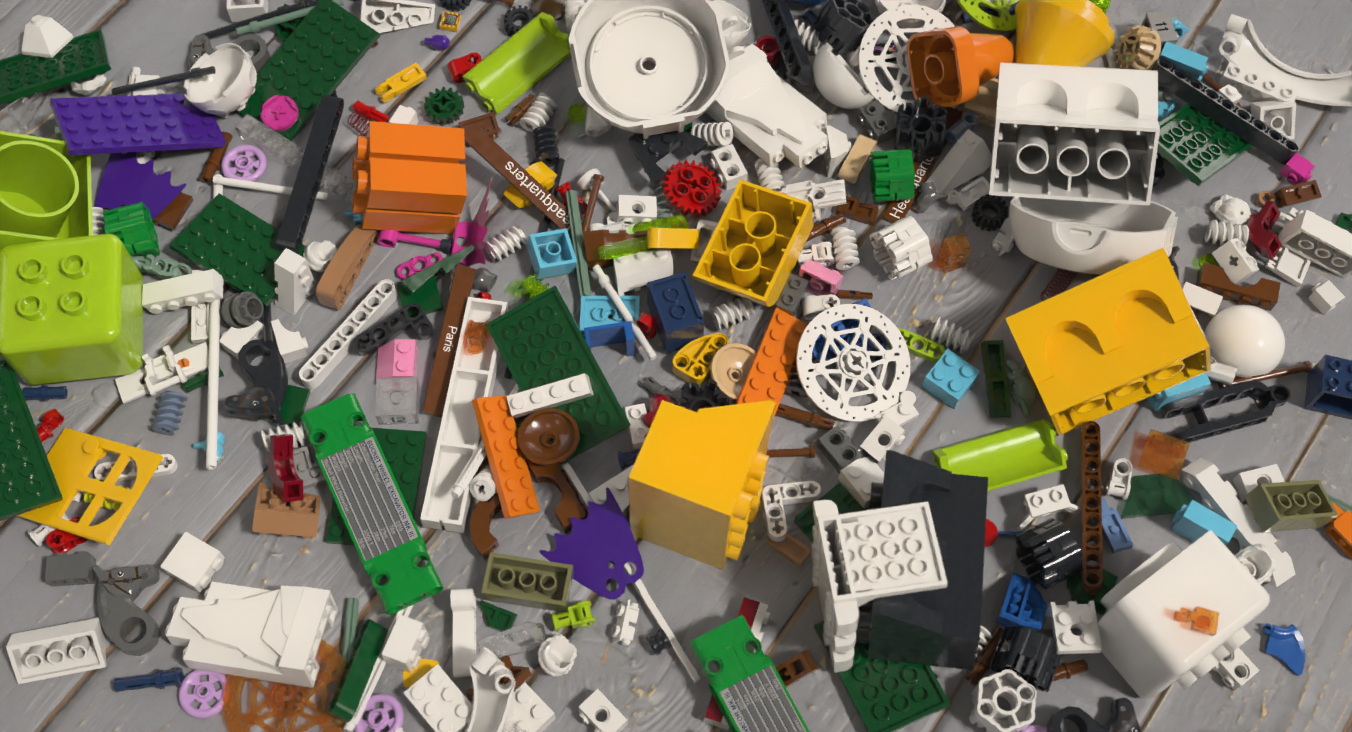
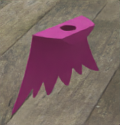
M491 180L474 220L459 222L457 228L453 230L451 255L470 245L475 247L461 261L462 264L469 267L477 263L486 264L483 253L485 248L483 240L488 231L485 223L489 214V210L486 211L489 201L487 197ZM458 237H464L467 240L465 247H460L457 244L456 240Z

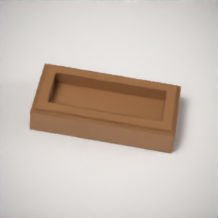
M779 528L776 529L777 534L781 533V531H779ZM788 532L783 541L775 542L769 538L766 543L799 568L811 554L810 548Z

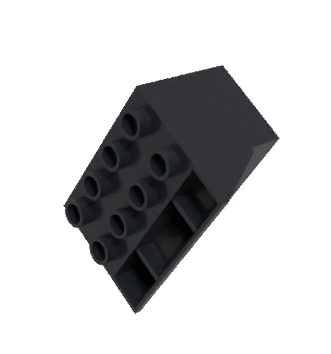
M886 450L883 483H871L869 510L928 502L948 584L947 588L879 597L861 605L857 642L869 644L868 659L972 670L980 641L988 477L952 474L951 471L893 450Z

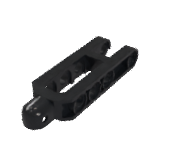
M1255 379L1170 402L1161 407V412L1165 419L1193 412L1198 425L1172 435L1176 445H1184L1265 423L1276 407L1284 405L1290 399L1291 393L1285 385L1277 384L1267 387L1264 383ZM1247 397L1254 399L1259 408L1258 411H1248L1246 414L1236 417L1232 415L1218 422H1215V420L1209 422L1203 410Z

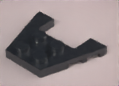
M678 130L649 135L647 139H644L643 133H635L628 138L630 147L638 161L641 162L644 172L647 173L653 187L666 178V172L656 163L679 145H683L694 156L707 147V141L685 131L679 133Z

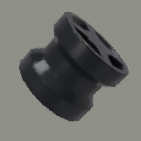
M659 629L655 635L647 636V641L657 656L661 654L662 650L672 647L663 629Z

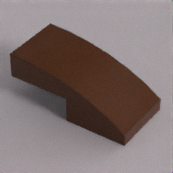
M846 196L847 204L838 205L836 208V213L842 212L846 218L868 225H874L879 211L876 205L860 203L859 198Z

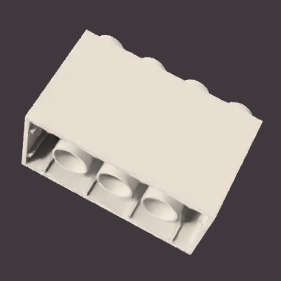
M1000 62L989 195L1150 206L1160 133L1158 123V71Z

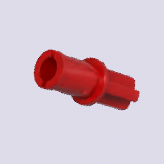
M359 100L353 105L354 112H361L369 120L372 119L376 122L386 123L389 120L388 115L376 110L374 106L366 105Z

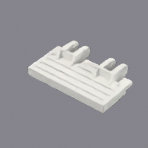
M1291 207L1288 214L1280 212L1278 221L1272 226V229L1279 233V240L1284 225L1304 211H1298ZM1283 245L1273 260L1259 255L1267 263L1265 266L1267 269L1297 287L1302 284L1311 260Z

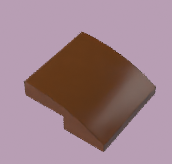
M180 192L152 220L153 224L158 227L162 225L175 230L193 202L192 196Z

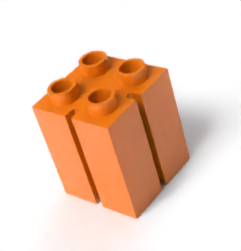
M370 121L367 137L357 136L356 157H353L352 180H356V190L353 191L352 213L362 214V229L453 234L454 228H457L467 197L466 165L459 164L460 161H465L464 128Z

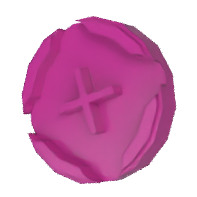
M275 95L269 98L262 106L261 119L270 130L276 132L285 131L291 128L297 121L298 107L288 96Z

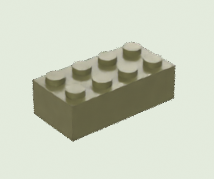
M1319 480L1259 484L1244 496L1263 533L1322 528L1338 516Z
M490 552L481 593L484 600L566 612L574 568L570 564Z

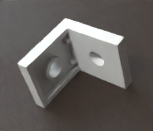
M1068 601L1066 605H1056L1055 602L1050 603L1045 613L1042 629H1053L1057 654L1101 653L1102 645L1094 601H1089L1088 604H1077V601ZM1070 628H1079L1082 635L1076 636L1072 634Z

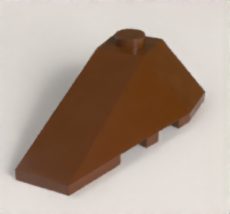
M605 229L583 232L588 270H593L592 268L595 265H599L601 269L612 266L613 255L637 253L651 249L647 248V231H637L634 234H628L626 230H620L619 233H609V230Z

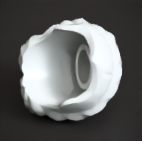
M96 74L86 80H77L70 84L72 90L76 93L90 95L104 85L106 77L104 74Z
M1227 194L1222 195L1219 201H1215L1210 206L1212 213L1220 221H1224L1225 225L1231 222L1233 226L1239 224L1242 227V225L1247 223L1251 214L1250 207L1245 201Z
M324 240L323 242L314 241L304 249L303 258L306 259L310 269L324 273L338 249L330 240Z
M1261 543L1247 546L1235 555L1260 585L1267 581L1279 566L1276 559L1269 554V550Z
M555 634L547 638L541 644L538 651L540 666L547 674L554 677L567 674L574 664V659L577 657L575 646L569 643V640L561 634Z

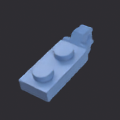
M1101 498L1102 533L1112 554L1131 549L1133 547L1132 540L1117 510L1113 509V507L1109 508L1105 498Z

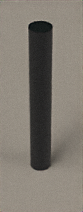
M271 303L267 308L263 307L265 344L268 346L273 344Z

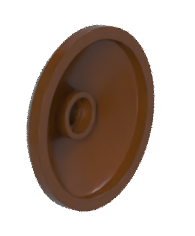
M545 408L533 412L522 422L518 431V443L524 456L536 464L546 466L559 464L567 460L577 449L580 439L578 425L573 417L565 411L555 408ZM553 441V444L548 445L547 442Z

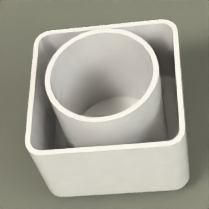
M1212 530L1208 531L1184 551L1173 541L1137 567L1100 600L1108 610L1097 622L1102 645L1101 652L1136 694L1143 699L1157 696L1175 681L1185 690L1251 638L1243 627L1267 608L1270 596Z

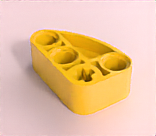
M648 228L647 248L699 249V229Z
M722 333L710 334L697 338L685 345L673 358V373L685 382H689L690 385L693 382L701 387V384L711 376V362H706L704 359H712L715 353L722 348L715 346V344L728 345L727 336ZM683 363V364H685L686 366H685V367H678L677 364Z

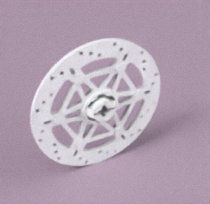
M902 5L884 12L871 23L860 44L858 63L863 83L875 100H879L884 107L897 113L898 107L902 103L904 104V111L906 103L914 105L915 101L901 98L903 92L913 91L912 87H907L911 77L907 53L902 57V53L907 51L908 42L903 33H920L933 30L934 28L955 27L948 18L926 6ZM906 19H917L924 21V25L922 28L899 29L896 22ZM887 30L890 36L881 55L874 56L873 50L876 41L881 33ZM897 35L905 42L906 45L904 47L900 46ZM893 41L897 49V53L886 55V52L891 42ZM896 57L897 64L887 63L885 60ZM874 67H881L893 86L891 92H888L881 85L875 74ZM887 67L899 69L896 81L889 73ZM902 73H904L908 77L904 81V83L900 85V79Z
M843 304L821 312L804 329L797 347L796 367L804 391L818 408L840 420L862 422L875 419V416L880 414V412L891 408L899 402L900 396L906 390L909 382L910 356L902 334L885 315L867 306ZM855 319L859 321L858 328L836 332L831 328L832 323L840 320ZM871 325L885 336L891 346V350L886 351L869 332ZM855 334L850 345L840 335ZM860 334L863 335L862 347L856 345ZM822 335L825 338V344L820 361L813 364V347L818 336ZM833 339L844 346L841 351H839ZM867 339L874 344L878 351L866 350ZM830 345L836 354V358L825 361ZM870 356H881L882 359L871 363ZM893 361L895 362L894 378L889 389L886 391L882 387L888 362ZM836 362L838 369H826L825 366ZM881 364L882 368L877 380L871 368ZM828 374L841 375L840 387L837 386ZM868 374L874 386L868 383L864 376ZM817 375H822L838 393L837 400L832 399L822 390L815 378ZM846 378L852 381L847 392L845 391ZM857 381L868 389L853 393ZM873 394L877 398L876 402L866 406H849L848 404L849 399L852 397Z

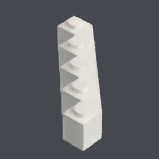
M1199 458L1183 468L1182 473L1185 485L1200 492L1202 505L1238 525L1232 537L1238 539L1240 550L1245 549L1247 546L1261 543L1279 563L1278 568L1265 581L1266 583L1278 587L1295 575L1291 557L1286 551L1282 553L1274 544L1277 540L1270 532H1262L1252 510L1247 504L1243 506L1236 497L1238 492L1229 481L1224 482L1217 474L1219 469L1215 464Z

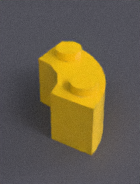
M542 161L532 164L525 169L546 190L553 187L557 174ZM511 184L505 190L504 195L518 208L532 205Z

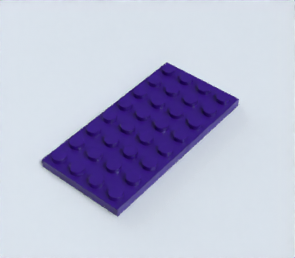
M185 94L51 98L50 106L69 156L225 147L226 141L214 114L200 110L190 103Z

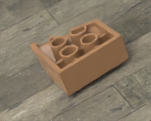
M259 482L252 532L263 535L272 533L281 536L295 535L302 538L317 537L321 497L303 492V500L282 502L274 489L267 488L266 483Z

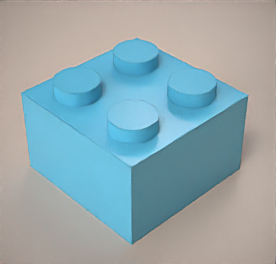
M567 228L529 235L526 246L537 279L574 272L577 259Z
M947 349L926 375L922 387L955 409L977 381L981 371Z

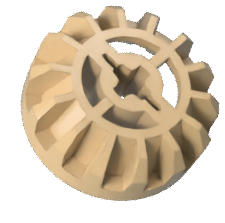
M1135 25L1124 31L1125 36L1121 35L1119 37L1121 40L1120 44L1115 45V48L1118 50L1114 54L1116 66L1120 69L1151 70L1160 55V36L1152 28ZM1126 56H1129L1132 59L1126 60Z

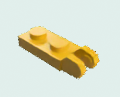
M416 62L375 88V93L378 95L383 94L381 100L387 103L393 100L395 96L426 80L427 76Z

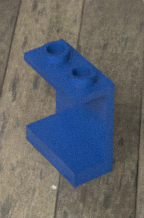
M631 321L584 328L583 337L590 349L591 347L625 343L627 357L635 356L634 333Z

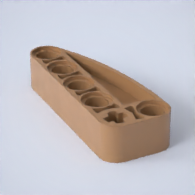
M358 224L337 250L317 285L316 295L320 304L336 310H340L343 307L376 243L378 230L362 229V224Z

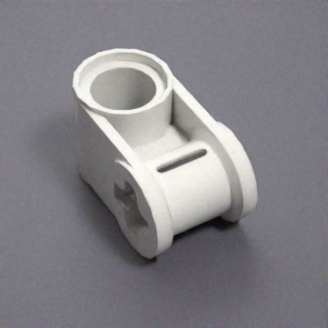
M832 294L810 295L802 298L804 319L813 320L818 314L831 308L830 306L840 305L839 298Z
M1120 458L1111 466L1105 488L1106 496L1111 494L1127 500L1130 493L1132 464L1129 460ZM1117 467H1121L1124 473H1120Z

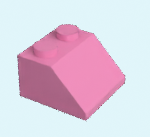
M811 260L806 261L800 268L799 277L809 280L808 292L816 296L837 294L843 280V275L838 271L830 270L821 263Z
M395 339L378 348L376 386L416 385L418 347L415 339Z

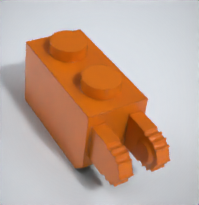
M1332 502L1338 516L1328 523L1329 526L1326 528V533L1352 559V513L1349 510L1344 512Z

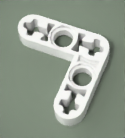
M804 481L766 486L763 489L762 502L768 536L771 540L780 542L786 538L787 524L783 505L817 501L821 494V486L817 482ZM809 489H812L815 493L811 494ZM794 490L797 492V495L789 497L786 495V492ZM769 493H772L774 496V503H771ZM778 510L780 515L772 517L769 515V511ZM777 523L779 531H781L780 534H777L775 531V524Z

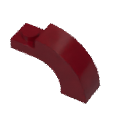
M1267 200L1258 215H1250L1247 222L1249 229L1248 237L1261 256L1273 260L1282 244L1277 235L1270 232L1278 219L1280 211L1274 201Z
M270 435V454H267L273 489L282 502L303 500V479L297 475L294 466L293 435Z

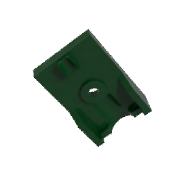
M840 482L818 500L834 502L839 515L866 511ZM812 503L795 517L794 523L813 543L812 526H815Z

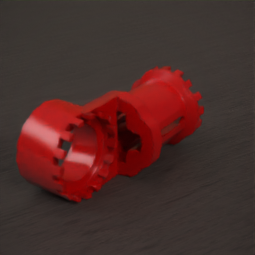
M570 181L555 189L556 192H559L567 209L566 191L572 190ZM577 195L578 204L583 209L582 213H580V217L585 214L587 203Z
M643 312L637 319L636 324L645 338L649 340V338L652 339L657 334V322L653 316H648L649 314L646 315Z
M56 409L46 412L37 428L42 443L49 437L52 438L54 435L51 432L64 422V417Z

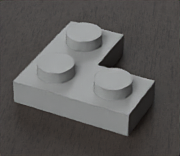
M307 446L293 450L294 466L297 475L303 479V490L327 482L319 463H312Z

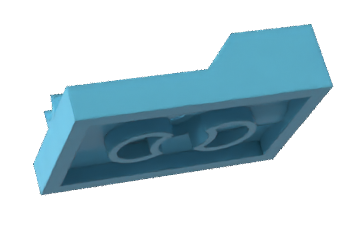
M581 296L580 331L582 334H584V328L626 322L610 296ZM621 296L620 299L636 322L640 312V296Z

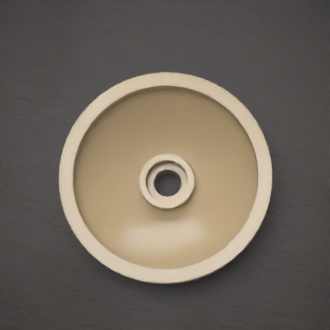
M732 343L723 346L713 356L710 367L712 380L718 383L717 386H719L720 392L728 398L737 401L755 357V350L743 344Z

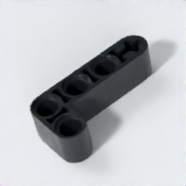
M410 303L357 336L353 346L359 355L366 356L411 327L422 340L430 339L433 336L434 329L422 308L416 303ZM410 310H418V316L415 318L409 317L408 313ZM400 320L402 325L400 328H393L392 322ZM426 325L430 328L426 334L419 332L421 326ZM382 330L385 332L384 338H375L377 331ZM369 336H371L372 340L375 342L374 344H372V342L369 340ZM361 342L366 344V349H363L360 346Z

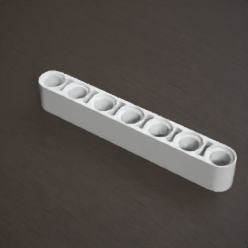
M385 279L380 281L301 368L299 376L305 388H317L352 350L355 338L370 329L396 301L398 294L391 280ZM361 318H366L364 321H358ZM348 332H353L351 335L346 336ZM340 346L338 350H332L334 347ZM327 361L325 364L319 365L320 362ZM314 375L312 379H306L308 376Z

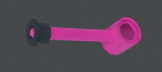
M380 230L377 239L381 246L389 248L396 247L398 241L437 247L440 250L447 251L449 254L452 248V238L449 240H436L403 234L400 231Z

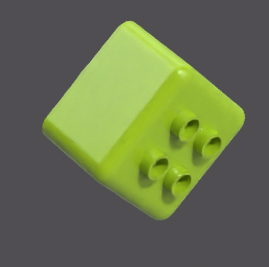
M0 131V250L6 245L93 235L91 155L69 156L66 145L61 140Z
M100 234L6 245L0 250V355L25 383L38 385L128 375L135 373L142 366L143 276L120 238L113 234Z

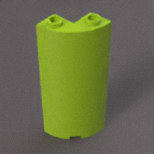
M542 12L463 75L466 82L465 87L476 95L487 111L499 114L571 55L569 35L559 31L553 16Z
M1045 419L932 451L935 465L951 471L952 474L988 477V491L1066 469V461L1068 460L1065 449L1055 443L1056 429L1054 425Z

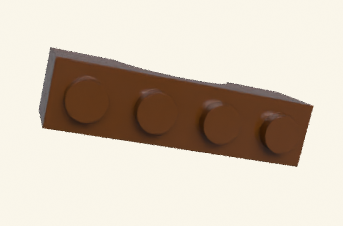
M1205 262L1199 269L1196 286L1223 296L1222 300H1231L1241 305L1255 306L1265 311H1271L1277 304L1281 284L1280 282L1261 278L1252 286H1240L1228 279L1223 267Z
M526 459L528 469L536 483H550L561 492L562 498L555 509V516L565 533L571 531V518L575 517L584 520L588 511L583 503L579 504L577 500L579 496L574 486L570 487L567 483L569 478L564 469L560 471L557 464L539 465Z

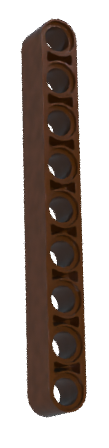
M1087 421L1082 425L1083 590L1089 595H1097L1102 590L1101 440L1099 424L1095 421ZM1088 432H1093V433H1095V434H1094V435H1088L1087 433H1088ZM1088 450H1094L1095 452L1089 453V452H1087V451H1088ZM1088 468H1094V469H1096V470H1094V471H1089V470H1087V469H1088ZM1088 486H1094V487H1096V488H1095V489H1089V488H1087V487H1088ZM1094 504L1096 507L1090 508L1087 505ZM1088 523H1095L1096 526L1091 527V526H1088L1087 524H1088ZM1092 541V542H1095V543H1097V544L1094 545V546H1091V545H1089V544H1087V543ZM1088 561H1096L1097 564H1096V565H1090V564H1088L1087 562H1088ZM1089 580H1095V581H1097L1098 583L1092 585V584H1089L1088 581H1089Z

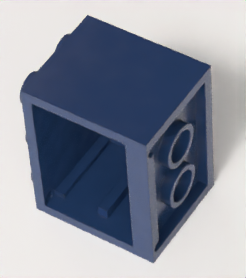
M685 272L647 282V304L651 315L656 319V329L666 354L680 350L691 341L704 336L705 322Z
M1326 354L1307 374L1304 409L1352 420V360Z

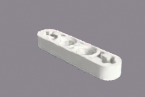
M161 454L164 458L152 477L174 473L178 467L175 458L170 454ZM130 459L126 465L131 466V471L126 475L121 474L116 482L136 479L137 464L134 459ZM169 460L171 464H168V468H165L164 465ZM116 461L99 464L94 471L95 477L103 482L109 473H106L105 477L101 474L106 469L110 472Z

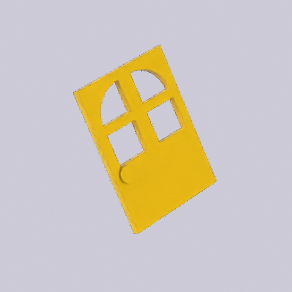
M64 428L47 455L63 500L17 516L110 545L164 457L158 453ZM107 452L120 455L104 482L88 477L96 462L104 458ZM134 459L137 464V477L132 489L129 490L116 486L115 483L129 460ZM78 491L94 496L78 523L62 519ZM105 499L122 504L109 519L98 525L89 526Z

